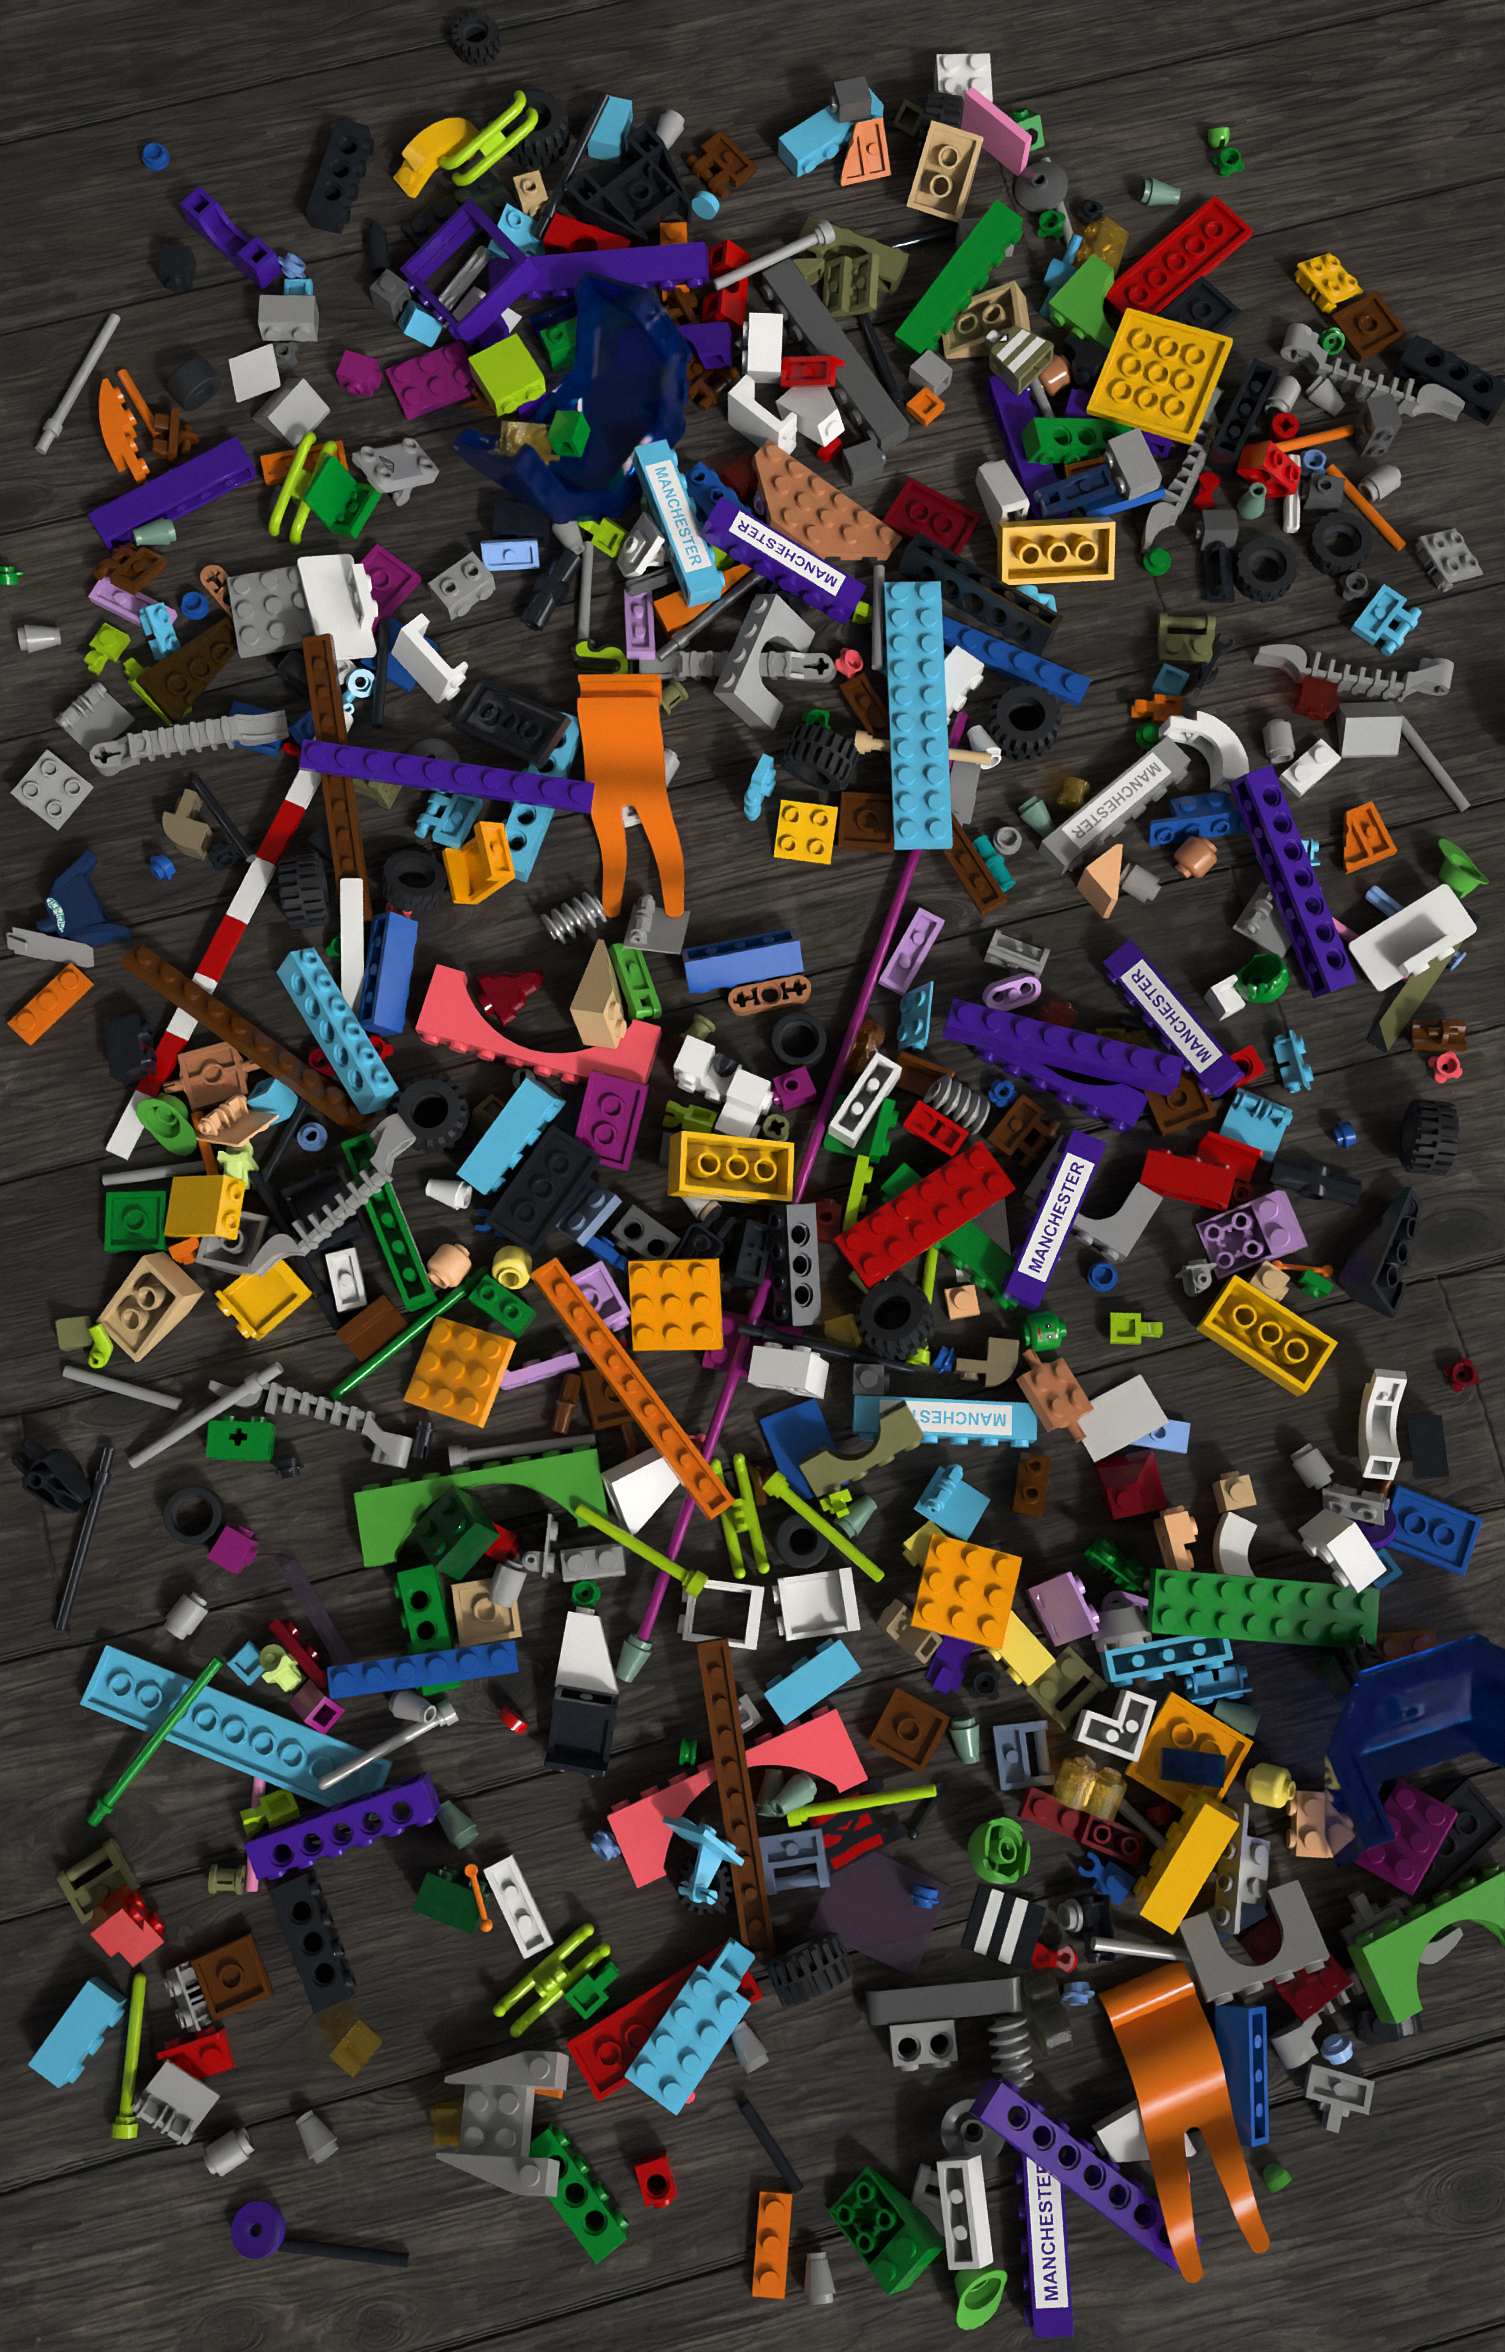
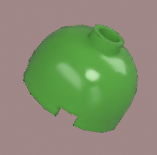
M1004 1817L992 1819L980 1824L970 1836L968 1842L970 1865L975 1873L985 1881L994 1884H1010L1017 1882L1016 1880L1027 1873L1030 1864V1846L1028 1841H1023L1020 1834L1023 1829L1018 1823Z

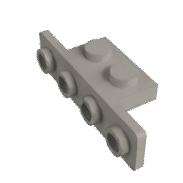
M1224 1802V1805L1232 1809L1239 1822V1826L1218 1859L1213 1926L1217 1933L1239 1934L1242 1903L1266 1906L1270 1841L1247 1836L1248 1803Z

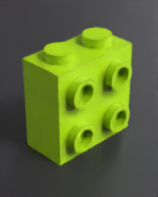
M517 333L468 358L471 375L497 417L505 413H512L518 406L528 401H534L546 392L544 376Z

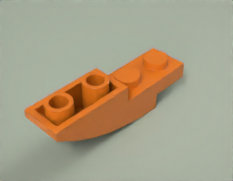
M108 378L102 380L99 395V419L104 441L119 473L129 468L140 487L148 481L146 475L150 471L143 457L137 459L134 454L139 451L133 440L138 437L133 428L137 422L130 408L124 410L121 404L126 401L119 387L113 388Z

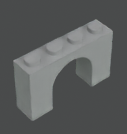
M756 594L713 693L753 730H774L784 705L762 683L759 674L761 650L768 641L780 653H785L786 651L807 653L815 632L777 594Z
M1063 1135L1059 1137L1021 1198L1025 1202L1024 1205L1034 1213H1037L1039 1209L1034 1204L1040 1190H1047L1050 1180L1046 1179L1048 1170L1052 1162L1058 1164L1061 1153L1057 1152ZM1137 1182L1115 1215L1102 1220H1094L1078 1213L1071 1231L1076 1233L1075 1237L1080 1242L1089 1246L1093 1244L1100 1248L1101 1254L1107 1259L1114 1262L1116 1260L1122 1262L1128 1256L1163 1197Z
M1299 1880L1267 1891L1266 1897L1281 1932V1948L1277 1956L1264 1965L1246 1966L1230 1958L1220 1944L1208 1912L1181 1921L1177 1929L1206 2003L1214 2001L1215 2005L1218 2006L1234 1999L1233 1993L1244 1990L1245 1994L1249 1995L1264 1989L1262 1984L1264 1982L1275 1979L1276 1984H1280L1295 1978L1293 1972L1305 1968L1307 1973H1311L1325 1967L1324 1961H1327L1330 1955Z

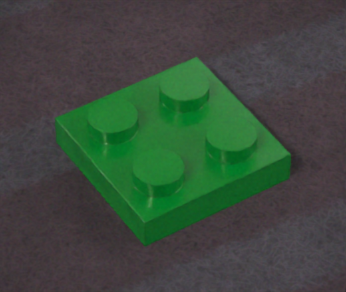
M167 1191L106 1192L104 1251L107 1253L167 1252L168 1236L164 1235L169 1206V1193Z

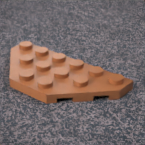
M767 440L754 455L751 464L753 472L757 473L759 481L757 487L761 502L765 504L767 510L766 520L768 526L823 560L826 557H839L840 560H861L862 557H875L876 560H887L903 539L901 535L770 440Z

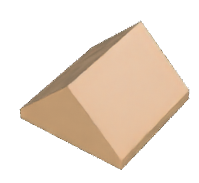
M1116 844L1084 869L1077 885V889L1102 918H1109L1118 900L1123 844Z

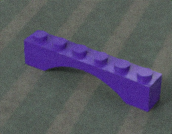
M976 1046L973 1050V1053L977 1054V1058L989 1065L994 1063L1002 1067L1003 1072L1013 1078L1021 1077L1029 1081V1085L1035 1090L1050 1092L1055 1095V1099L1067 1106L1072 1104L1082 1109V1114L1091 1119L1099 1118L1107 1122V1126L1118 1133L1126 1132L1129 1134L1149 1099V1096L1124 1083L1109 1086L1078 1083L1058 1075L1042 1063Z

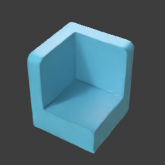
M411 299L397 323L404 334L429 347L434 345L444 326L433 315L432 310Z
M272 1076L258 1082L246 1102L254 1111L278 1114L279 1118L270 1123L269 1126L290 1118L300 1099L294 1091Z
M729 1937L709 1967L707 1975L734 1994L741 1984L743 1975L755 1959V1954L732 1937Z

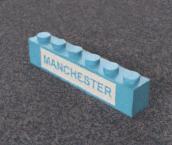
M666 439L634 447V468L656 525L665 539L664 546L688 608L719 600L722 587H725L724 576L721 570L717 571L714 564L715 553L712 546H707L706 541L699 537L704 524L702 521L698 522L695 515L697 513L696 504L693 497H688L686 478L683 473L678 471V460L675 450L669 448Z
M855 1395L853 1398L852 1434L859 1435V1440L874 1441L879 1429L878 1414L903 1400L906 1401L923 1430L925 1437L921 1439V1443H938L939 1438L950 1439V1444L968 1445V1440H980L981 1446H998V1441L1010 1442V1447L1028 1448L1029 1443L1037 1440V1414L1030 1403Z

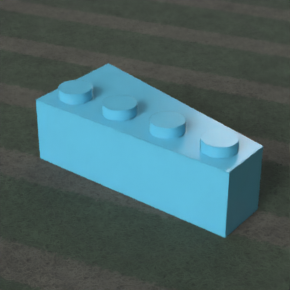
M525 1078L456 1174L483 1195L499 1193L507 1182L505 1178L521 1164L526 1152L536 1143L542 1132L567 1101L541 1081Z

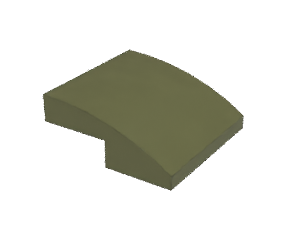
M871 252L854 259L842 256L825 262L822 303L832 317L852 316L876 310L879 255Z

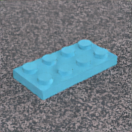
M700 1963L624 2074L625 2078L676 2116L751 2005V2001L738 1991H735L733 1994L707 1975L708 1969Z

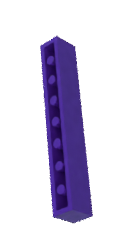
M705 242L530 256L528 257L541 275L517 299L525 298V301L537 302L541 301L544 296H552V299L561 300L567 299L568 294H579V297H593L595 292L604 291L607 295H619L622 293V290L632 289V292L635 293L639 291L644 293L648 292L651 287H659V290L669 291L676 289V285H686L687 288H700L703 286V283H710L708 247ZM510 258L488 260L490 290L516 265Z
M953 999L947 1010L941 1038L1120 1084L1124 1083L1131 1087L1169 1096L1178 1086L1183 1063L1182 1057Z

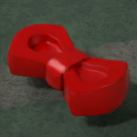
M1206 472L1198 477V496L1192 503L1193 507L1201 513L1202 510L1215 509L1216 504L1212 494L1213 490L1220 484V479L1217 475Z
M1037 1942L1031 1963L1036 1970L1050 1966L1054 1968L1059 1967L1065 1972L1070 1973L1078 1963V1955L1070 1944L1058 1951L1049 1950L1044 1944Z

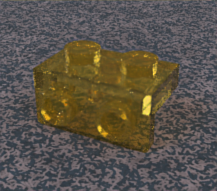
M1105 215L1087 226L1084 232L1085 239L1077 254L1078 261L1076 267L1080 268L1094 254L1113 268L1115 279L1129 233Z

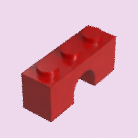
M555 213L543 239L545 255L631 248V240L621 234H613L602 230L596 225H587L571 216H562Z
M727 239L708 250L709 276L716 279L750 263L751 255ZM748 277L704 297L702 323H711L713 321L727 322L732 333L742 329L745 321Z

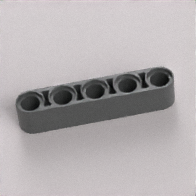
M1015 1974L884 1986L864 1990L868 2025H888L1010 2013L1023 2010L1020 1976Z

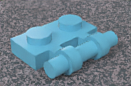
M1384 584L1354 623L1351 631L1373 646L1379 638L1383 639L1385 645L1382 647L1381 652L1386 656H1390L1394 650H1398L1404 643L1403 638L1408 631H1412L1415 628L1421 611L1416 607H1412L1409 612L1402 609L1407 599ZM1393 619L1399 623L1395 631L1388 627Z
M766 754L762 755L744 796V814L751 821L759 817L761 803L765 796L770 797L776 783L773 780L776 774V770L773 769L774 758Z
M436 791L428 799L427 803L429 806L425 813L420 814L417 820L418 826L414 833L420 838H425L428 831L434 830L432 834L433 841L460 850L483 806L482 799L460 794H453L450 799L447 797V792ZM445 810L441 819L436 817L439 811Z

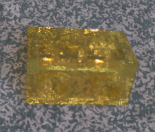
M502 420L499 456L511 457L510 463L527 464V459H533L534 465L549 466L550 461H560V455L551 454L552 446L547 439L551 428L550 424Z

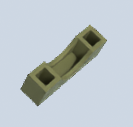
M809 216L798 239L811 234L812 230L815 229V225L825 220ZM834 225L831 226L834 230L835 242L826 246L815 244L796 253L795 259L823 258L825 262L842 256L854 259L873 252L880 256L878 291L895 297L907 272L909 254L904 253L898 248H891L878 243L875 239L865 238L853 233L849 229H842Z
M905 1400L878 1414L879 1429L873 1443L865 1450L855 1454H842L832 1450L827 1445H823L798 1459L799 1467L817 1497L823 1494L827 1497L829 1494L839 1491L841 1489L840 1484L849 1479L852 1482L857 1481L868 1473L867 1469L876 1464L879 1467L884 1466L895 1458L894 1454L903 1449L907 1452L921 1444V1439L925 1437L923 1430Z

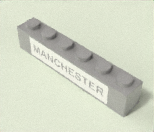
M1169 736L1165 737L1041 842L1038 852L1060 876L1067 870L1070 872L1075 871L1083 863L1084 860L1082 858L1089 852L1092 855L1095 854L1105 844L1103 841L1110 834L1115 837L1126 826L1124 822L1130 817L1133 819L1139 817L1146 810L1147 807L1145 805L1150 800L1158 801L1167 792L1166 787L1172 782L1178 784L1188 774L1186 769L1191 759Z

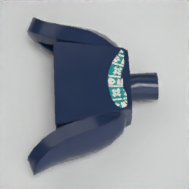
M87 849L78 860L55 879L49 890V896L44 900L49 916L37 921L36 926L40 933L49 936L58 932L63 939L85 943L90 947L104 946L120 941H133L131 929L111 924L98 894L89 880L97 863V856L90 849Z

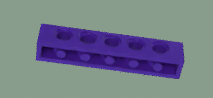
M426 1771L298 1817L272 1829L268 1828L259 1831L247 1839L244 1847L256 1879L259 1880L268 1876L269 1880H273L284 1875L289 1868L297 1866L298 1869H304L313 1865L317 1858L326 1855L328 1859L337 1857L346 1851L345 1848L353 1845L362 1848L373 1843L376 1840L375 1838L386 1834L387 1837L396 1836L402 1833L406 1826L415 1823L417 1827L424 1826L435 1819L434 1816L437 1815L441 1805L429 1772ZM396 1802H406L410 1806L411 1811H400L397 1808ZM374 1812L378 1814L381 1822H371L367 1817V1813ZM337 1823L347 1824L351 1829V1833H342L338 1829ZM308 1834L318 1835L321 1839V1844L312 1843L308 1838ZM278 1845H287L291 1850V1854H283L279 1850Z

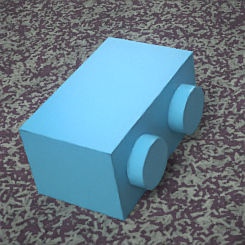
M609 96L610 99L588 143V155L592 158L620 164L625 147V138L629 134L633 120L632 101Z

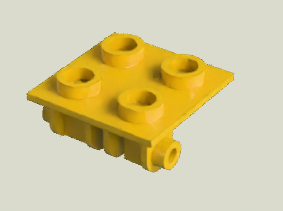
M1330 253L1298 263L1297 267L1299 269L1294 274L1296 277L1295 281L1306 291L1307 295L1312 294V301L1317 300L1315 303L1323 313H1333L1337 308L1335 303L1364 292L1359 287L1357 280L1349 275L1340 265V261Z
M781 800L774 857L830 864L838 807Z

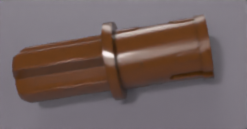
M571 1373L565 1374L559 1398L554 1401L557 1405L551 1427L549 1428L550 1431L568 1435L573 1411L578 1408L575 1404L582 1377Z

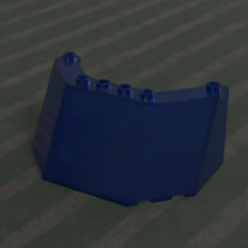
M585 271L574 288V298L578 304L575 362L521 431L480 434L473 429H465L452 444L467 464L559 525L568 524L570 521L586 522L599 520V518L621 517L642 489L633 465L634 447L666 439L669 448L673 449L685 433L686 420L683 419L684 404H688L690 379L686 378L687 363H691L692 350L652 289ZM582 398V414L591 429L582 457L557 456L547 439L557 410L578 411L577 401Z
M1476 1633L1358 1672L1324 1754L1325 1838L1337 1867L1358 1860L1362 1853L1369 1849L1396 1840L1378 1796L1383 1782L1470 1753H1475L1505 1768L1504 1648L1489 1642L1490 1639Z

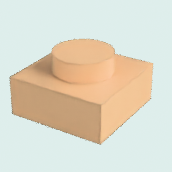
M975 1285L944 1290L949 1320L978 1316L980 1314Z

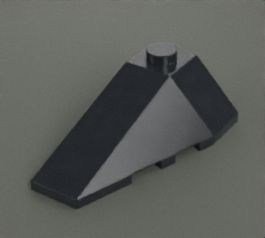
M1405 1187L1352 1252L1345 1268L1340 1273L1339 1282L1351 1299L1389 1318H1395L1405 1293L1406 1284L1401 1282L1404 1267H1410L1412 1257L1408 1256V1246L1410 1240L1416 1238L1422 1210V1203L1412 1187Z

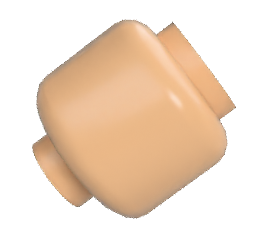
M450 1244L441 1245L427 1263L428 1277L441 1288L457 1287L472 1268V1263L468 1258L470 1255L468 1250L460 1244H455L454 1246Z

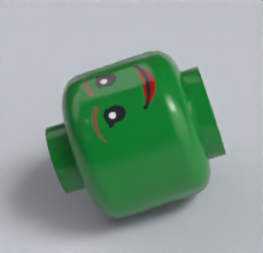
M1052 1310L1030 1313L1025 1317V1321L1020 1323L1024 1346H1029L1035 1352L1058 1348L1061 1345L1062 1337L1067 1335L1064 1319H1058L1056 1313Z

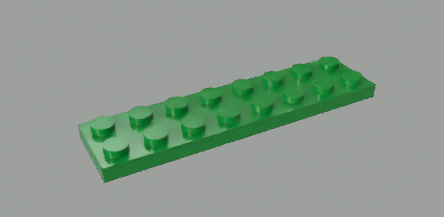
M1151 1568L1146 1632L1345 1648L1344 1645L1350 1642L1356 1649L1359 1648L1355 1639L1363 1634L1376 1647L1380 1589L1365 1587L1357 1593L1348 1588V1586L1342 1588L1339 1584Z

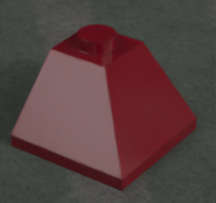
M1153 1449L1093 1462L1108 1521L1168 1508Z

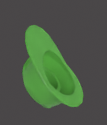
M1446 839L1438 841V847L1445 856L1439 877L1442 885L1447 884L1458 899L1465 897L1480 883H1489V880L1457 845Z
M160 1093L156 1098H147L141 1101L136 1107V1115L140 1123L167 1150L176 1155L187 1156L192 1154L197 1148V1136L188 1122L187 1107L180 1099Z
M990 2263L981 2269H961L958 2271L954 2279V2285L959 2298L956 2322L960 2328L964 2330L975 2329L993 2316L999 2306L1004 2285L1007 2281L1008 2276L1005 2270L996 2269Z

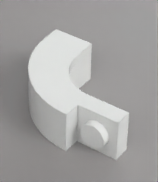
M1196 711L1190 719H1186V717L1181 715L1170 716L1160 726L1158 739H1164L1169 736L1173 742L1193 746L1204 755L1210 767V790L1226 791V793L1233 794L1229 783L1249 773L1248 758L1243 745L1235 733L1216 717Z
M1375 1369L1370 1384L1366 1383L1360 1408L1358 1436L1360 1467L1362 1476L1365 1478L1394 1479L1400 1461L1396 1439V1421L1399 1404L1407 1383L1405 1371Z
M1231 1512L1222 1514L1213 1539V1559L1217 1574L1256 1577L1249 1566L1248 1547L1258 1525Z

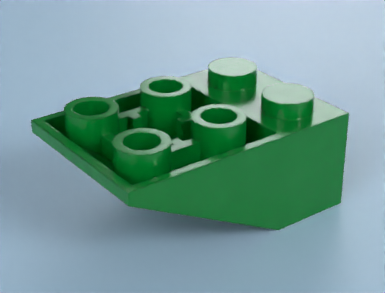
M870 2166L863 2170L828 2211L887 2295L908 2289L946 2246L945 2239L927 2215Z

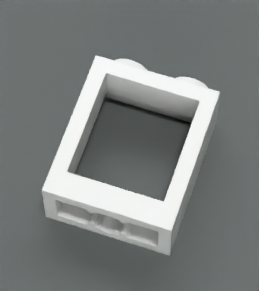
M707 1580L703 1588L751 1594L745 1640L728 1638L729 1647L756 1650L764 1587ZM683 1587L682 1602H687L686 1615L680 1614L677 1630V1633L683 1634L682 1640L698 1642L722 1638L692 1633L696 1598L685 1592L686 1588Z

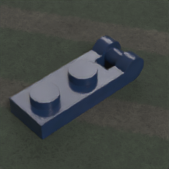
M1106 463L1040 488L1033 493L1036 504L1041 506L1040 514L1042 519H1054L1061 513L1116 493L1117 486ZM1057 496L1059 501L1051 503L1050 498Z

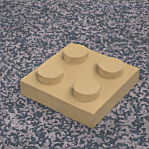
M492 1578L451 1585L460 1647L522 1637L518 1602L513 1601L512 1607L509 1608L488 1600L490 1595L488 1588Z

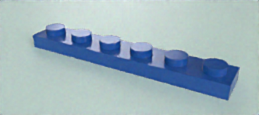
M942 615L944 650L952 652L956 645H958L982 662L985 668L1015 681L1025 682L1027 686H1031V682L1037 683L1036 688L1042 689L1044 686L1048 689V695L1054 694L1057 699L1079 708L1091 679Z
M516 1641L327 1667L330 1699L519 1672Z

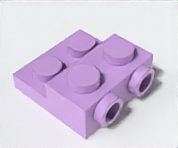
M602 1260L571 1277L609 1329L612 1328L613 1332L629 1324L627 1319L631 1317V1312Z

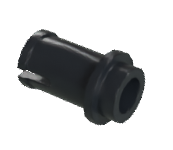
M417 1421L416 1427L413 1426L412 1429L415 1430L410 1457L430 1460L429 1455L433 1432H437L434 1429L435 1423Z

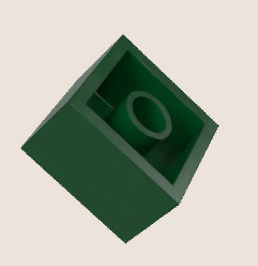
M453 1485L412 1529L433 1567L459 1581L500 1536L477 1498Z
M442 1864L441 1867L435 1866L427 1872L412 1910L472 1935L479 1927L481 1917L471 1880L458 1876L459 1870L445 1864ZM477 1878L486 1910L493 1891L487 1888L488 1882Z

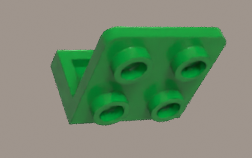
M328 455L305 491L303 500L332 534L356 539L383 493H379L372 485L357 483L335 456Z
M839 1094L836 1097L829 1124L848 1097L847 1095ZM884 1098L883 1105L854 1149L828 1134V1124L823 1143L824 1149L856 1159L858 1155L870 1157L869 1162L879 1165L881 1155L887 1156L892 1139L886 1138L889 1127L895 1128L899 1111L894 1110L896 1101Z

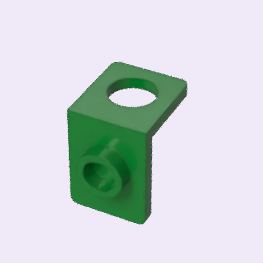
M1027 107L1017 108L1012 113L1007 114L1025 131L1030 128L1035 129L1037 136L1030 145L1029 152L1045 145L1040 114Z

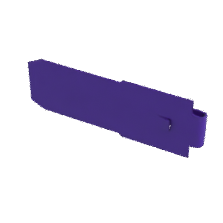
M944 1636L926 1676V1679L932 1681L931 1688L944 1694H948L949 1690L958 1691L975 1643Z

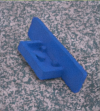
M1226 791L1211 792L1170 799L1169 809L1173 817L1150 821L1148 843L1153 847L1185 842L1187 838L1192 836L1198 838L1202 835L1205 838H1212L1248 831L1239 808H1233Z

